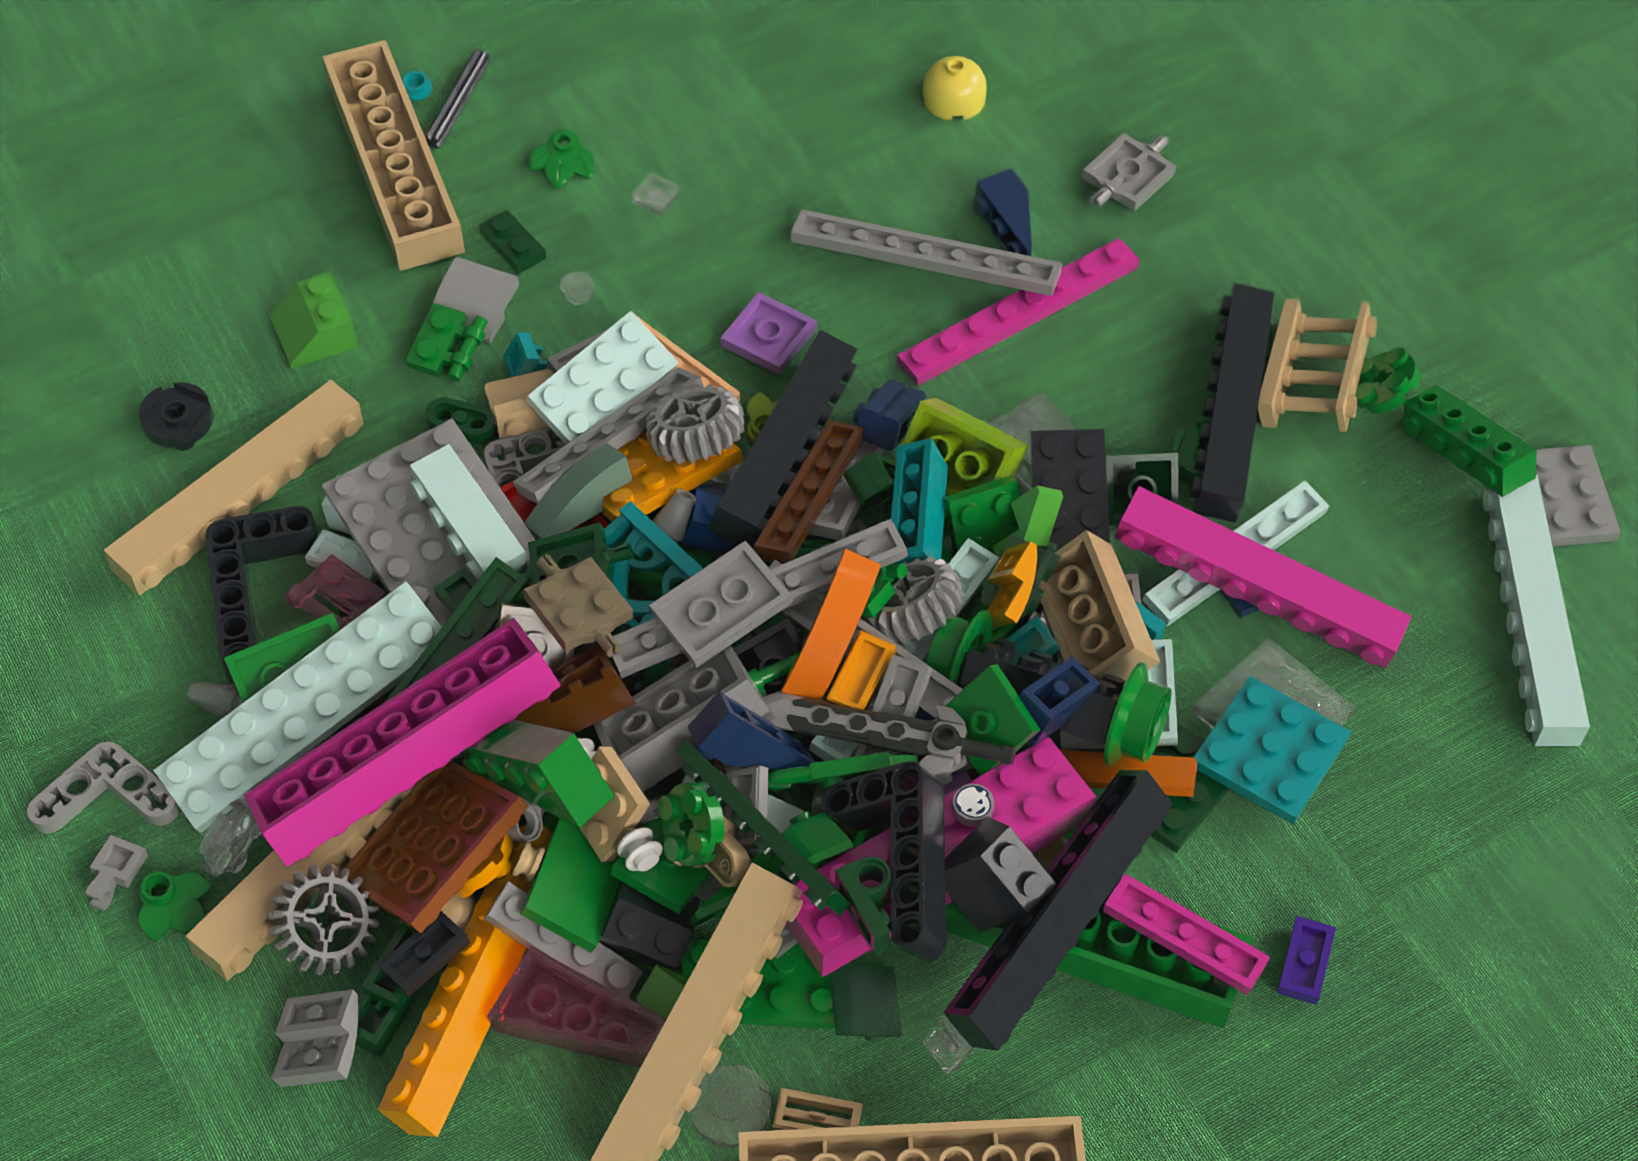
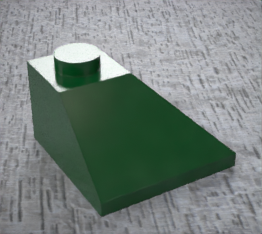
M1145 448L1105 449L1109 528L1119 526L1138 486L1179 505L1177 451Z

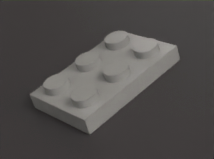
M1592 446L1537 449L1536 475H1538L1552 547L1617 541L1621 531Z
M744 541L650 604L649 607L657 621L695 668H698L793 602L792 595L750 545Z

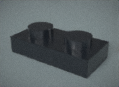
M440 911L439 916L432 924L428 925L422 933L416 931L378 964L381 973L408 998L468 946L470 940L460 927Z

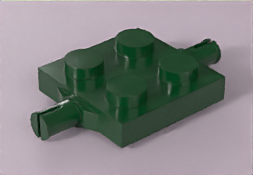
M599 522L528 542L530 559L527 571L520 574L528 580L526 588L547 578L537 566L538 559L542 556L545 559L546 554L552 557L560 569L569 568L592 557L611 581L612 564L634 559L633 549L630 543L608 549L605 529Z

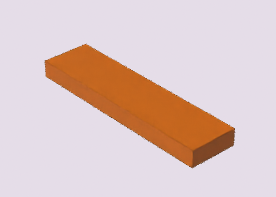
M1060 750L1089 788H1107L1119 770H1148L1166 795L1193 797L1197 758L1152 755L1147 763H1143L1123 756L1112 768H1109L1104 764V752Z

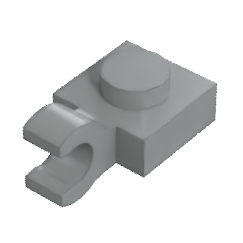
M112 835L109 836L90 865L92 874L96 876L85 892L86 896L92 898L89 903L90 906L105 911L113 899L116 885L118 884L125 888L129 887L148 857L146 848Z

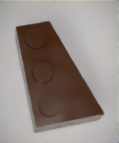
M596 642L552 670L561 686L554 690L545 700L536 702L519 713L514 720L576 733L636 703L620 674L604 650Z

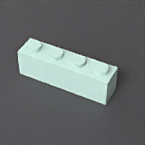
M450 444L410 464L413 480L409 482L412 492L419 502L425 499L430 507L428 508V513L438 529L441 527L445 528L449 534L446 537L453 552L457 556L460 554L464 555L468 561L466 568L477 581L495 557L502 560L518 573L527 571L528 562L525 550Z

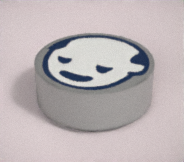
M968 784L957 790L953 798V814L960 823L969 827H977L987 816L992 817L994 798L987 788L978 784Z

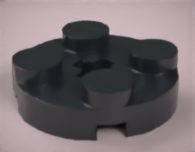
M184 382L173 383L174 388L163 390L162 386L156 388L144 398L139 408L141 426L145 436L153 443L163 447H175L180 451L191 449L195 442L209 431L214 419V412L206 393L198 386ZM179 411H183V416L180 418L171 419L169 416L171 413L177 414Z

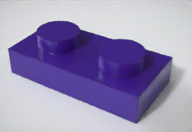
M1296 916L1277 990L1278 994L1317 1005L1321 995L1336 927Z

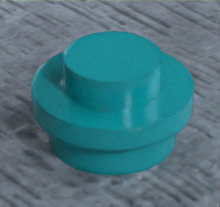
M410 71L402 77V82L410 101H420L431 94L432 83L425 73Z

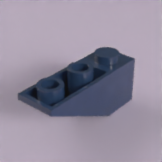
M1012 168L977 181L976 193L973 198L976 212L980 216H984L990 224L993 235L997 239H1001L1008 252L1031 256L1029 192Z

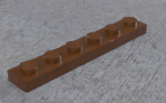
M832 420L828 421L754 544V551L761 559L772 562L777 560L783 564L794 560L861 444L864 427Z

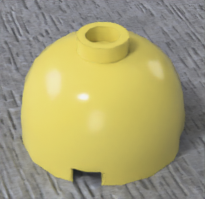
M963 56L943 57L936 61L925 74L922 90L924 105L933 115L944 120H952V116L962 115L963 120L969 119L978 114L985 105L986 78L981 68L971 59Z

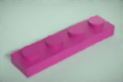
M1126 873L1104 905L1103 912L1247 996L1268 964L1270 956Z

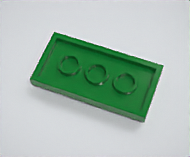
M690 939L683 955L681 975L687 978L691 976L710 940ZM794 945L778 959L776 957L772 960L766 959L759 974L763 975L758 990L751 998L746 997L739 1010L742 1013L739 1024L842 1030L837 1027V1024L842 1027V1024L837 1021L843 1015L838 1010L843 1000L836 1009V1004L834 1003L835 1001L838 1003L840 1001L838 998L844 995V992L838 988L839 985H842L840 988L843 987L842 990H844L843 976L838 977L839 980L832 985L836 980L835 976L830 973L822 978L802 947ZM845 965L833 971V973L838 977L841 972L845 971ZM835 988L841 992V994L838 993V997L833 994V991L836 993Z

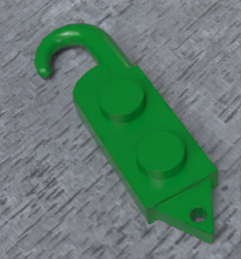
M889 752L776 770L768 773V790L789 789L795 783H816L819 787H824L826 791L835 783L903 762L913 761L919 763L918 755H891Z

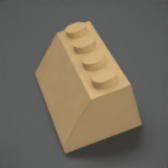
M1086 530L1036 566L1033 583L1055 640L1061 648L1060 653L1064 662L1070 657H1074L1081 665L1088 667V672L1092 675L1102 678L1103 674L1120 677L1127 681L1130 673L1139 662L1146 663L1148 670L1160 663L1111 544Z

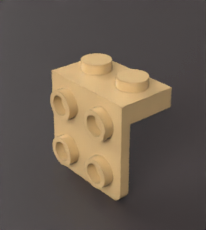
M544 369L489 382L485 385V394L490 410L494 415L499 439L549 427L525 400L530 393L554 374L552 370Z

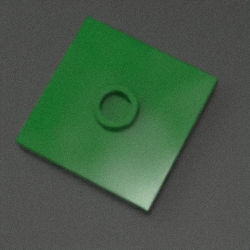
M998 664L990 665L944 706L953 708L965 721L968 738L971 740L1015 747L1017 751L1040 731L1037 723ZM966 755L979 776L1002 764L998 761Z
M655 815L645 828L652 830L654 834L652 841H657L662 845L663 849L658 863L647 871H630L625 865L627 858L619 857L612 866L611 875L679 915L712 873L706 867L678 866L673 861L667 859L664 852L665 837L662 818Z

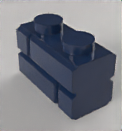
M893 379L887 381L881 389L874 388L868 402H860L853 418L857 426L864 427L863 441L870 444L874 441L876 446L890 452L892 449L894 450L905 438L920 401L926 399L925 392L913 387L907 389L905 384Z

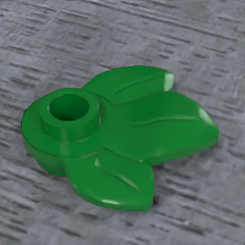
M559 129L549 136L547 143L533 150L529 159V169L533 171L545 170L548 181L558 190L568 182L574 173L583 178L592 179L595 172V163L592 153L581 146L580 139L574 131ZM561 141H569L567 146L558 145Z
M156 871L147 875L139 888V897L143 906L138 915V921L144 934L150 940L159 942L170 928L177 932L189 933L205 917L198 900L211 890V884L203 876L193 872H187L175 877L162 871ZM158 890H167L165 894L158 897H154V894Z

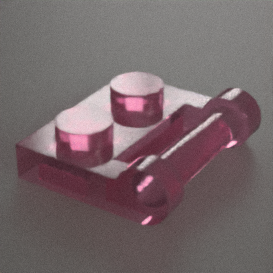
M331 554L301 584H295L288 590L285 601L296 609L302 608L316 619L333 613L341 630L387 596V592ZM315 593L319 594L348 614V616L341 618L312 596Z

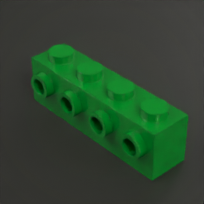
M1437 384L1404 402V431L1503 497L1536 478L1537 450Z

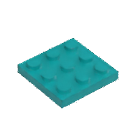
M1249 675L1194 758H1197L1198 771L1294 825L1348 742L1352 731Z

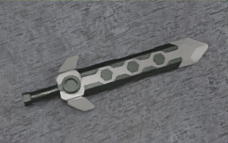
M780 692L762 697L769 712L761 717L780 729L870 745L872 748L908 755H918V757H923L918 764L932 775L953 769L952 765L956 766L962 762L964 755L1013 765L1015 759V747L969 739L965 721L950 707L936 706L939 722L937 723L886 712L878 713L827 703L824 700Z

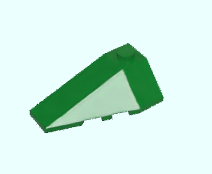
M811 811L801 813L790 819L791 826L781 833L816 869L823 867L853 848L848 836L825 812L814 816ZM761 851L750 862L791 884L793 883L778 868L784 861L777 854L770 859ZM723 886L690 918L692 927L724 914L738 887Z

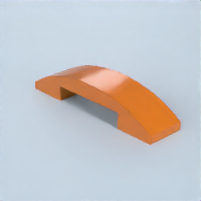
M846 548L844 549L829 582V589L800 654L796 656L782 687V693L822 700L854 634L881 564Z

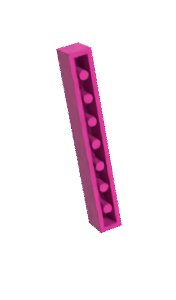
M1138 486L1114 536L1115 539L1122 541L1128 548L1145 552L1166 566H1174L1190 574L1193 579L1199 582H1207L1223 590L1232 598L1242 599L1257 606L1265 614L1278 616L1292 623L1295 628L1301 631L1311 632L1325 639L1334 647L1344 648L1357 654L1369 664L1387 667L1397 652L1412 616L1140 486Z

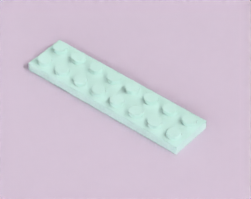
M405 581L153 771L195 830L202 833L245 800L244 794L304 756L398 685L440 631L441 625L407 581Z

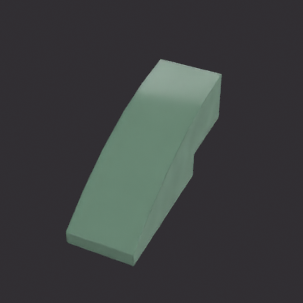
M606 443L570 468L548 490L524 524L536 539H542L567 532L604 511L602 506L604 504L603 497L633 481L627 457Z

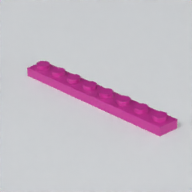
M1117 238L1062 267V273L1053 296L1019 290L898 354L897 364L913 383L919 386L1134 271L1139 267L1140 259L1120 238Z

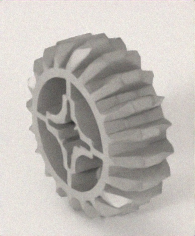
M696 385L693 389L689 390L683 388V391L677 394L670 393L668 399L658 400V406L650 408V414L646 417V435L649 444L652 445V449L656 452L657 456L664 457L666 461L676 460L678 464L686 460H690L692 464L698 459H705L707 461L709 456H720L721 450L731 449L732 443L740 440V434L745 431L743 425L744 413L738 398H735L732 391H725L724 387L714 389L712 385H708L705 388H700Z
M932 556L923 561L919 558L910 563L904 561L903 564L907 566V575L903 579L896 578L891 583L896 593L874 618L864 617V621L895 643L901 641L903 644H907L911 639L915 638L920 641L922 636L928 633L933 635V631L938 627H945L946 620L954 618L956 616L955 610L962 606L961 599L964 597L956 571L952 569L950 564H946L943 559L935 560Z
M328 864L324 867L321 876L319 868L316 865H312L308 868V878L303 872L297 871L293 874L295 885L289 881H285L280 885L281 890L286 896L275 895L271 901L282 909L272 910L268 913V919L279 921V925L270 928L268 932L270 936L282 935L283 940L274 945L276 951L282 950L285 947L291 950L284 959L286 963L289 964L297 957H300L299 971H306L313 962L314 975H322L326 964L330 973L334 975L340 972V962L349 969L355 966L353 955L358 958H364L368 954L366 948L361 943L371 945L376 941V937L367 932V929L378 928L380 922L376 919H369L368 914L378 911L379 906L376 904L367 906L365 900L369 898L368 894L370 892L360 893L357 889L363 882L361 877L355 878L350 883L347 882L349 869H342L337 877H335L334 866ZM320 888V896L316 898L313 909L294 911L299 897L306 890ZM333 891L340 894L348 902L353 915L339 909L336 902V894ZM326 911L328 913L326 917L330 916L331 920L335 923L323 929L320 927L322 922L318 924L316 918L311 917ZM294 923L296 926L304 927L310 932L312 945L315 946V950L307 946L300 939L295 930ZM353 929L349 941L342 949L336 952H327L328 944L332 942L335 930Z

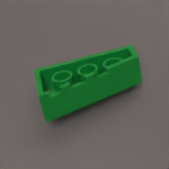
M513 720L486 735L477 745L463 750L467 757L464 762L470 771L579 828L614 797L605 780L572 732Z

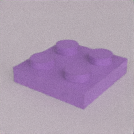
M758 292L722 335L721 347L780 376L817 330V321Z

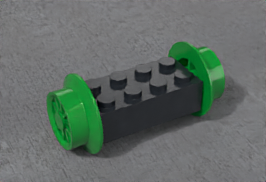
M981 610L971 621L956 616L952 619H947L946 626L939 627L926 661L928 666L962 689L967 687L990 665L998 664L1018 696H1020L1024 689L1060 665V663L1052 661L1053 656L1046 652L1030 650V653L1016 649V643L1003 638H995L994 641H991L993 618L991 612L987 610ZM1139 662L1134 667L1127 681L1109 674H1103L1102 678L1092 675L1100 682L1099 687L1058 730L1101 745L1105 744L1104 764L1106 767L1112 768L1123 756L1147 763L1156 749L1166 723L1171 703V688L1150 682L1147 664ZM1082 665L1087 671H1089L1088 667Z

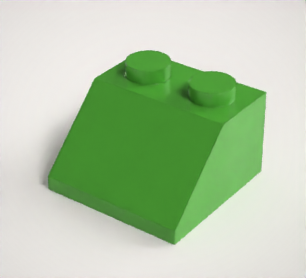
M330 271L296 282L269 314L291 369L358 347L352 319Z

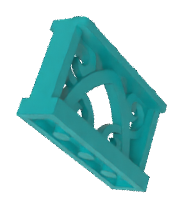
M629 501L619 510L621 515L605 528V536L608 549L614 548L627 537L623 545L631 544L634 558L637 556L643 560L642 555L644 552H653L652 558L645 562L628 559L617 562L615 565L612 564L610 574L612 584L633 609V617H643L640 623L643 624L655 619L649 607L655 601L628 599V578L631 568L637 571L648 572L657 570L666 564L670 566L662 579L663 596L671 591V585L675 581H686L703 568L638 507ZM631 619L622 624L621 632L640 624L636 620ZM671 658L661 661L660 663L667 666L671 662Z

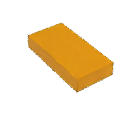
M860 630L826 698L827 703L867 710L888 669L893 654L895 655L897 651L896 645Z

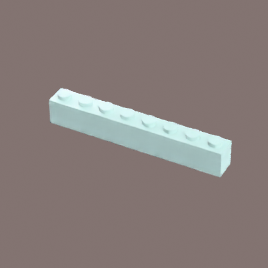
M1536 475L1535 479L1503 497L1490 488L1484 490L1483 508L1485 511H1489L1490 515L1489 539L1490 541H1495L1496 546L1494 565L1495 570L1501 572L1502 577L1500 597L1503 603H1507L1508 608L1506 628L1508 634H1513L1512 658L1514 665L1519 666L1521 675L1519 679V695L1521 699L1526 700V730L1532 732L1534 746H1580L1590 728L1538 475Z

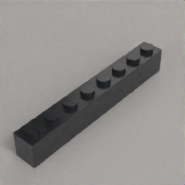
M1234 283L1230 295H1223L1218 315L1224 316V319H1219L1214 340L1220 341V344H1215L1210 365L1216 366V369L1211 370L1206 390L1212 391L1211 396L1207 395L1202 411V416L1208 417L1207 422L1202 423L1198 436V443L1203 444V449H1198L1193 467L1194 470L1199 471V475H1194L1189 492V497L1195 498L1193 512L1196 514L1236 523L1245 501L1275 292Z
M822 330L819 331L717 505L706 530L737 546L744 541L750 545L754 537L756 539L759 538L769 519L765 518L766 515L772 516L783 498L778 493L780 490L786 493L796 476V473L791 470L793 468L800 470L809 453L808 450L804 449L805 445L812 448L822 430L817 427V424L825 426L834 408L829 403L831 402L836 405L846 387L841 384V381L849 383L857 367V364L852 362L858 350L857 348Z
M1148 770L1118 771L1046 870L1057 885L1028 914L1009 921L943 1012L971 1047L998 1051L1009 1040L1012 1030L1022 1016L1031 1009L1036 996L1046 982L1055 975L1056 968L1068 951L1077 944L1078 937L1090 920L1098 914L1100 906L1112 889L1118 885L1121 876L1131 862L1140 855L1142 847L1150 835L1162 824L1163 817L1172 806V802Z

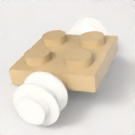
M577 738L614 794V797L580 827V830L601 862L614 861L619 855L620 857L627 858L625 865L630 871H647L659 861V856L663 849L662 845L657 841H652L654 834L651 829L635 828L648 809L649 801L612 746L599 747L597 751H594L595 745L591 739Z

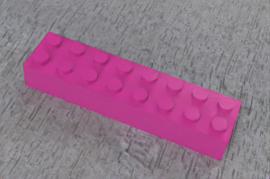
M513 618L244 794V797L261 833L288 867L297 860L308 857L315 848L330 838L344 833L350 825L365 815L376 812L383 803L398 793L412 788L418 780L433 770L444 767L451 758L466 748L477 745L486 735L501 725L512 722L519 713L534 703L545 700L561 685L540 651L516 619Z
M1050 737L1016 755L1013 765L1002 763L966 784L982 785L992 793L994 810L991 818L1010 826L1032 854L1076 829L1094 806L1096 795ZM957 790L944 797L945 858L976 828L963 825L955 818L953 814V798ZM891 828L817 870L834 887L835 870L861 858L869 856L878 857L887 863L891 871ZM802 880L795 885L803 891L800 896L803 904L794 921H787L786 926L822 978L870 950L847 909L840 916L828 906L821 911L804 895V892L809 887ZM874 880L862 883L866 887H876L879 885ZM890 886V899L888 900L887 904L882 907V908L886 911V913L888 914L890 920H891V886ZM945 893V900L947 905L948 903L952 902V900Z

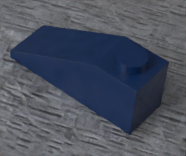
M720 691L688 726L695 740L694 747L706 759L712 760L716 758L728 766L751 767L760 765L770 769H788L815 763L805 743Z

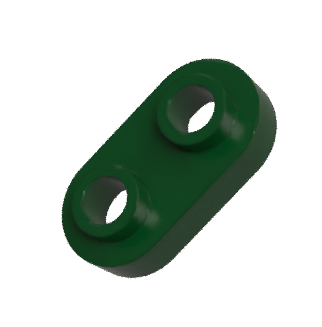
M448 397L437 398L426 407L425 414L430 429L446 422L442 419L447 418L450 420L453 418L468 442L482 443L489 440L495 433L494 415L488 408Z

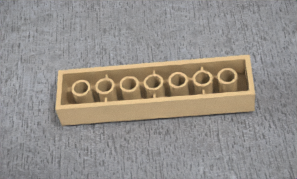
M386 40L322 56L330 91L399 271L465 253L460 222Z
M1081 1116L738 1132L739 1161H1086Z

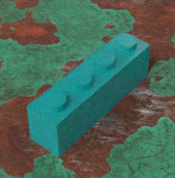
M932 438L897 446L891 520L902 538L908 553V557L897 561V563H903L904 561L910 563L916 558L923 561L932 556L935 560L941 559L945 512L944 497L946 496L948 466Z

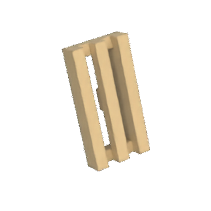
M781 1088L772 1130L823 1128L783 1120V1118L833 1128L859 1126L863 1103ZM786 1103L849 1114L852 1117L850 1120L814 1111L808 1112L788 1108Z

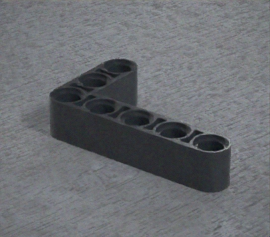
M292 506L220 519L210 524L206 530L220 658L229 684L234 689L237 688L224 657L258 644L248 564L307 553L317 539L318 532L313 514L306 507Z
M908 761L833 784L826 790L822 798V809L846 829L856 832L891 822L892 940L897 946L919 961L931 962L936 960L942 954L946 945L944 789L942 783L918 763Z

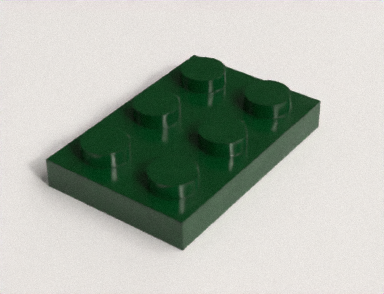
M1179 724L1177 727L1178 746H1161L1154 755L1194 758L1205 740ZM1197 770L1193 797L1166 795L1172 802V806L1163 817L1162 824L1150 836L1175 853H1178L1229 788Z

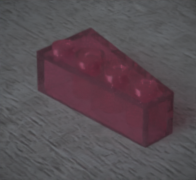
M531 946L487 1015V1019L495 1032L641 1068L667 1020L661 1015Z

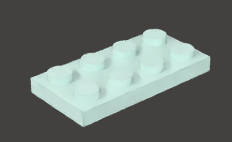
M630 311L530 393L525 401L567 445L672 372L679 362L640 319Z

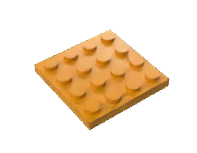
M646 429L635 440L626 443L618 449L619 452L627 457L633 481L604 496V504L602 505L604 511L601 513L613 522L621 515L619 510L631 501L646 515L665 505L673 497L677 489L690 491L743 462L742 451L732 443V448L721 450L720 456H709L707 461L705 459H698L693 464L690 460L678 464L676 460L666 461L664 457L657 456L656 452L652 449V445L648 442Z

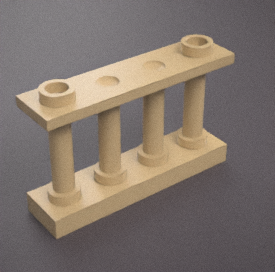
M1285 299L1260 391L1258 411L1262 427L1276 428L1279 414H1284L1285 410L1336 413L1339 432H1347L1349 419L1355 418L1357 412V397L1355 395L1369 338L1375 337L1377 320L1375 316H1371L1369 302H1361L1357 319L1307 317L1301 311L1299 299ZM1306 331L1354 333L1351 345L1300 343L1299 340L1300 335L1305 334ZM1299 357L1347 359L1344 372L1293 370L1292 366L1293 361H1298ZM1292 384L1340 386L1337 399L1286 396L1285 393L1286 388L1291 387Z

